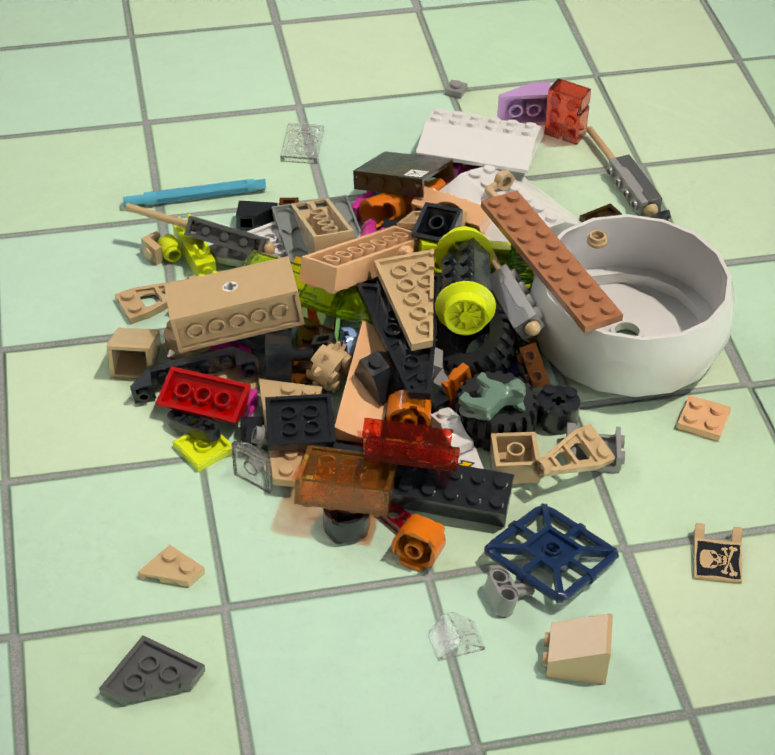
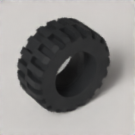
M496 306L495 314L491 321L479 332L471 335L456 334L442 323V329L438 331L436 336L435 348L443 350V366L450 372L462 363H465L470 368L471 377L486 371H490V373L502 371L503 373L506 369L509 370L512 366L511 362L516 359L517 348H520V335L513 328L505 312ZM490 333L486 342L479 349L466 353L468 346L474 339L483 334Z
M490 371L483 372L489 379L500 381L503 384L516 378L514 374H504L502 371H496V373H490ZM479 373L473 375L471 379L468 378L458 388L455 395L454 412L460 416L461 423L466 433L473 440L475 448L481 447L484 451L490 452L491 433L535 431L538 397L529 383L525 384V380L521 377H518V379L526 386V395L523 400L525 411L519 412L512 405H506L501 409L509 413L496 414L490 421L469 418L459 413V407L461 406L459 404V397L464 392H467L472 398H481L476 394V391L481 386L476 382Z

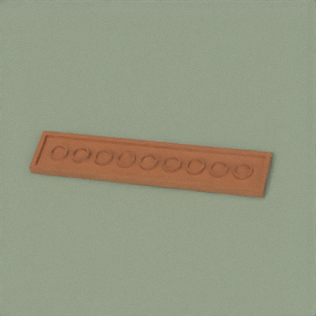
M517 190L481 201L483 211L584 333L623 320V313Z

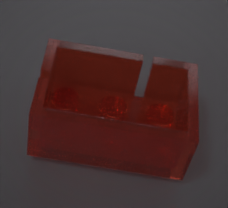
M558 78L548 89L544 134L557 139L562 137L563 141L578 145L587 132L588 104L590 103L591 89Z

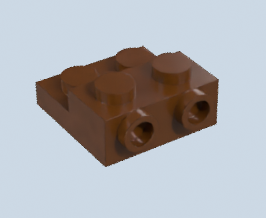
M536 342L517 348L518 353L515 354L518 365H523L525 374L522 375L525 384L529 383L533 389L549 384L550 381Z

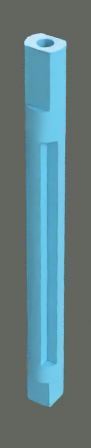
M245 179L144 192L141 195L123 197L124 207H126L127 203L133 205L145 204L148 206L255 192L258 189H266L265 179Z

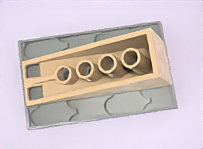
M347 195L272 207L274 221L291 264H293L296 256L302 258V256L356 239L358 235L362 234ZM378 276L375 277V278H373L372 280H367V281H364V282H361V283H365V282H368V281H370V282H371V281H377V280H378Z

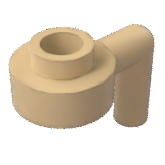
M508 170L498 172L494 182L485 188V193L490 198L499 196L495 190L498 188L500 190L509 189L514 183V175Z

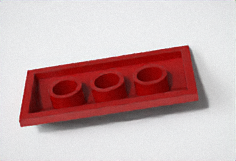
M171 366L155 404L160 407L237 424L247 409L251 385Z

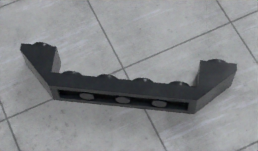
M229 347L151 365L130 386V390L135 403L157 399L155 386L164 384L171 366L203 374L237 367L241 379L261 375L262 373L256 356L236 347Z

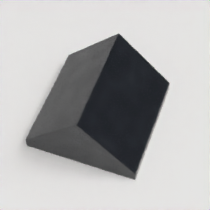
M425 202L411 237L438 243L452 229L462 227L463 210Z

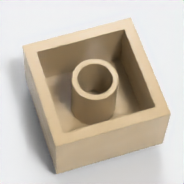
M536 432L491 433L490 459L492 471L514 474L513 484L539 483L540 478L532 470V462L540 458Z

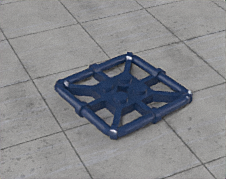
M543 503L533 508L519 520L509 523L507 529L493 538L484 547L485 555L514 574L518 581L527 583L546 597L561 604L572 598L587 584L594 583L597 576L611 566L619 557L617 548L587 530L584 524L576 523L558 510ZM540 516L542 517L544 528L539 532L534 533L525 527ZM550 517L569 528L570 531L563 534L552 527ZM513 535H520L527 540L523 544L504 543ZM582 537L595 546H582L575 542L574 539ZM501 554L523 555L530 562L520 568ZM581 557H605L592 569L577 561ZM538 567L550 573L553 577L555 590L530 573ZM570 568L582 577L564 591L561 573Z

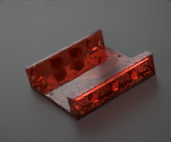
M364 417L361 437L364 460L457 472L460 448L451 446L453 429Z

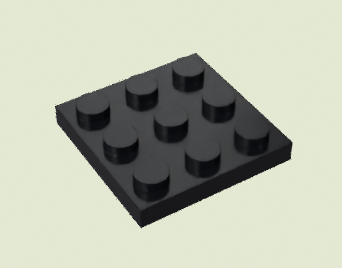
M331 394L265 397L268 451L333 448L336 436Z

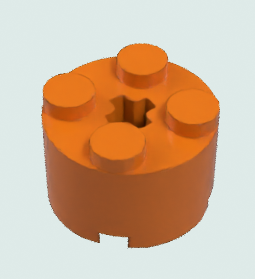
M404 389L388 396L386 426L393 435L397 437L405 435L407 439H415L428 432L431 423L430 400L409 399Z
M413 514L404 522L391 543L392 551L394 554L395 552L400 557V563L407 568L421 571L426 567L430 568L445 547V528L439 522H434L419 514Z

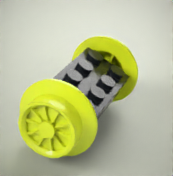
M462 226L454 228L444 235L437 243L435 249L436 262L442 269V291L436 298L435 312L438 319L452 332L460 335H471L483 329L495 314L496 302L491 293L490 273L493 247L489 239L478 230Z

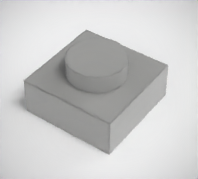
M451 80L445 88V95L461 99L468 90V84L459 80Z

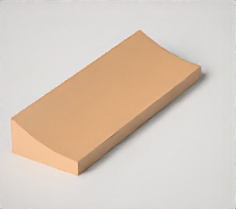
M362 321L337 415L335 436L337 440L362 443L361 439L379 445L387 415V403L379 406L354 372L360 359L377 350L386 351L374 326L365 321Z

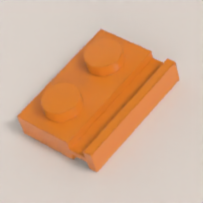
M465 363L451 371L448 376L449 380L441 382L443 392L450 399L447 407L453 411L458 388L468 378H472L470 368Z

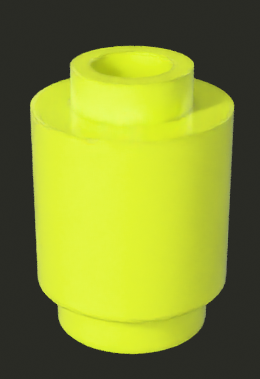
M172 234L162 235L157 243L162 247L164 259L169 262L178 261L181 258L182 249L176 237Z

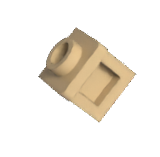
M157 231L141 238L145 257L159 265L163 262L162 247L157 243L160 238V233Z

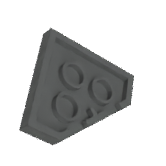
M142 635L100 686L99 691L101 695L119 704L193 688L206 671L205 665Z

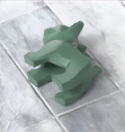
M481 372L476 378V382L481 385L476 394L481 398H472L467 392H464L459 397V404L461 405L459 413L461 415L490 421L506 405H512L519 412H524L523 400L526 395V386L518 378L503 384L500 381L489 379L485 373Z

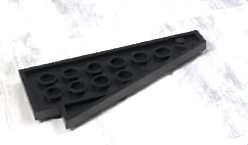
M434 274L433 347L411 351L379 277L377 284L357 283L358 295L409 399L431 400L438 324L435 302L441 291L442 274Z

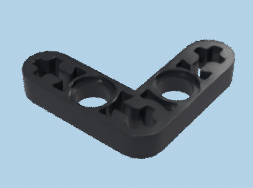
M173 409L167 414L169 426L173 429L205 442H214L221 437L220 425L215 421Z

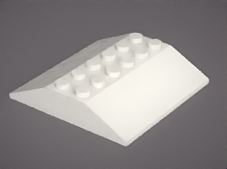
M438 108L432 110L425 122L416 155L453 159V162L482 167L491 165L495 169L527 174L545 130L542 126H537V124L532 122L524 124L518 123L517 120L505 121L500 120L498 117L485 118L479 114L466 115L461 111L447 112L445 109Z
M491 165L461 173L442 188L440 192L450 193L455 197L468 199L473 203L481 205L482 200L490 198L485 193V188L494 182L496 174L502 170L495 169ZM509 171L514 175V183L509 189L500 190L498 188L495 190L499 195L517 190L556 236L563 230L582 223L572 213L518 172ZM492 222L484 234L489 241L509 242Z

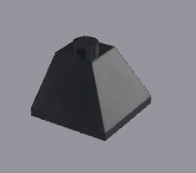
M377 350L359 360L354 374L379 406L387 403L389 395L403 390L386 352Z

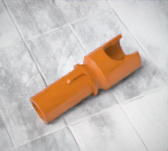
M436 178L425 182L424 186L440 191L446 186V183L443 179ZM381 193L364 199L359 204L360 218L363 224L369 219L376 222L375 229H381L384 219L402 220L413 211L411 202L414 197Z

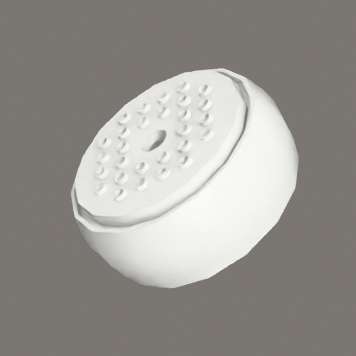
M629 214L592 218L563 230L557 237L623 313V320L584 333L535 274L530 295L536 302L533 307L537 306L544 316L541 320L545 327L536 335L542 354L568 378L596 391L631 397L672 393L701 379L719 357L732 333L735 290L732 276L720 252L693 231L664 219ZM591 231H604L608 238L607 245L600 249L589 246L587 244V236ZM622 329H628L634 331L638 336L620 334L616 332Z

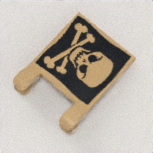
M695 524L693 533L694 579L742 583L741 527H733L731 541L704 539L705 524Z

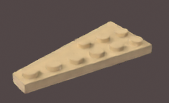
M434 249L374 260L376 273L411 351L433 347Z
M259 379L265 426L267 427L265 397L322 394V387ZM306 449L269 451L273 485L296 488Z

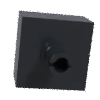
M292 327L266 333V380L292 383V364H294V361H310L313 357V348L294 349L292 347Z

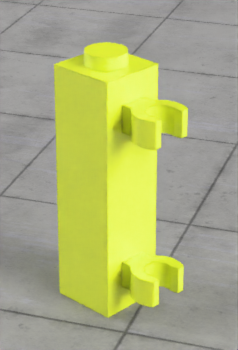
M173 225L174 236L193 274H196L198 277L199 274L208 275L213 270L216 271V261L210 252L207 242L184 235L186 228Z

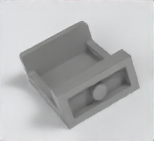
M567 423L566 437L576 430V423ZM616 427L614 435L599 434L616 457L615 461L591 472L619 473L620 464H625V451H621V448H624L625 435H621V427ZM574 444L570 448L578 460L588 459L578 444Z

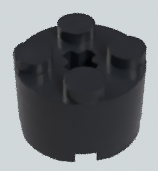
M551 384L543 386V390L537 396L538 414L536 424L542 426V430L549 434H566L567 423H576V426L578 424L580 398L577 390L573 387L553 386Z
M350 489L332 492L323 504V527L326 534L336 544L354 542L367 536L370 523V505L365 495L361 493L360 495L355 494Z

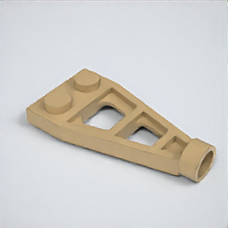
M197 275L189 276L186 279L195 278ZM178 281L135 287L115 294V299L131 325L151 318L167 309V299L162 293L165 292L164 285ZM147 295H156L159 301L151 306H145L140 298Z
M590 423L574 430L544 457L534 460L532 462V470L539 478L592 471L612 464L616 457ZM574 444H578L588 459L578 460L570 448ZM562 453L569 464L561 466L555 456Z

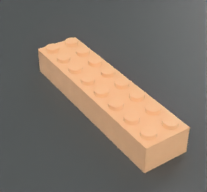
M392 226L302 256L299 281L307 283L309 287H319L325 289L324 291L327 293L335 294L337 291L349 289V287L357 285V283L377 277L374 260L398 256V249L402 245H409L414 253L418 252L419 239L411 237L412 231Z

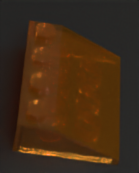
M308 445L295 479L294 504L304 507H321L327 510H344L350 513H366L373 516H387L398 464L364 460L363 452Z

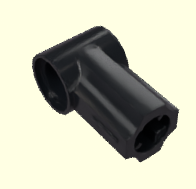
M241 417L240 453L246 457H254L260 452V448L256 447V444L251 443V437L256 426H264V417Z

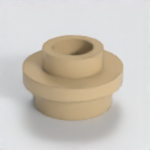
M593 230L587 236V244L592 248L600 249L608 243L606 233L602 230Z

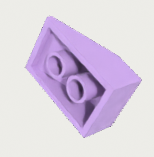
M550 82L530 83L499 94L497 117L500 120H517L518 123L524 124L532 122L537 125H549L553 101Z

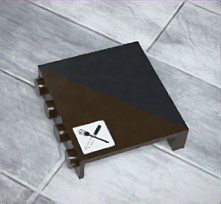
M384 151L353 170L354 189L423 198L424 182L431 177L449 180L453 178V159Z

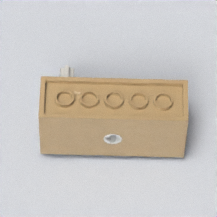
M289 256L164 285L170 322L179 353L305 324Z

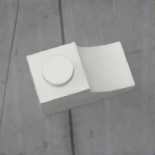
M443 408L431 414L432 436L453 455L456 456L474 448V442L466 433L460 416L451 408Z

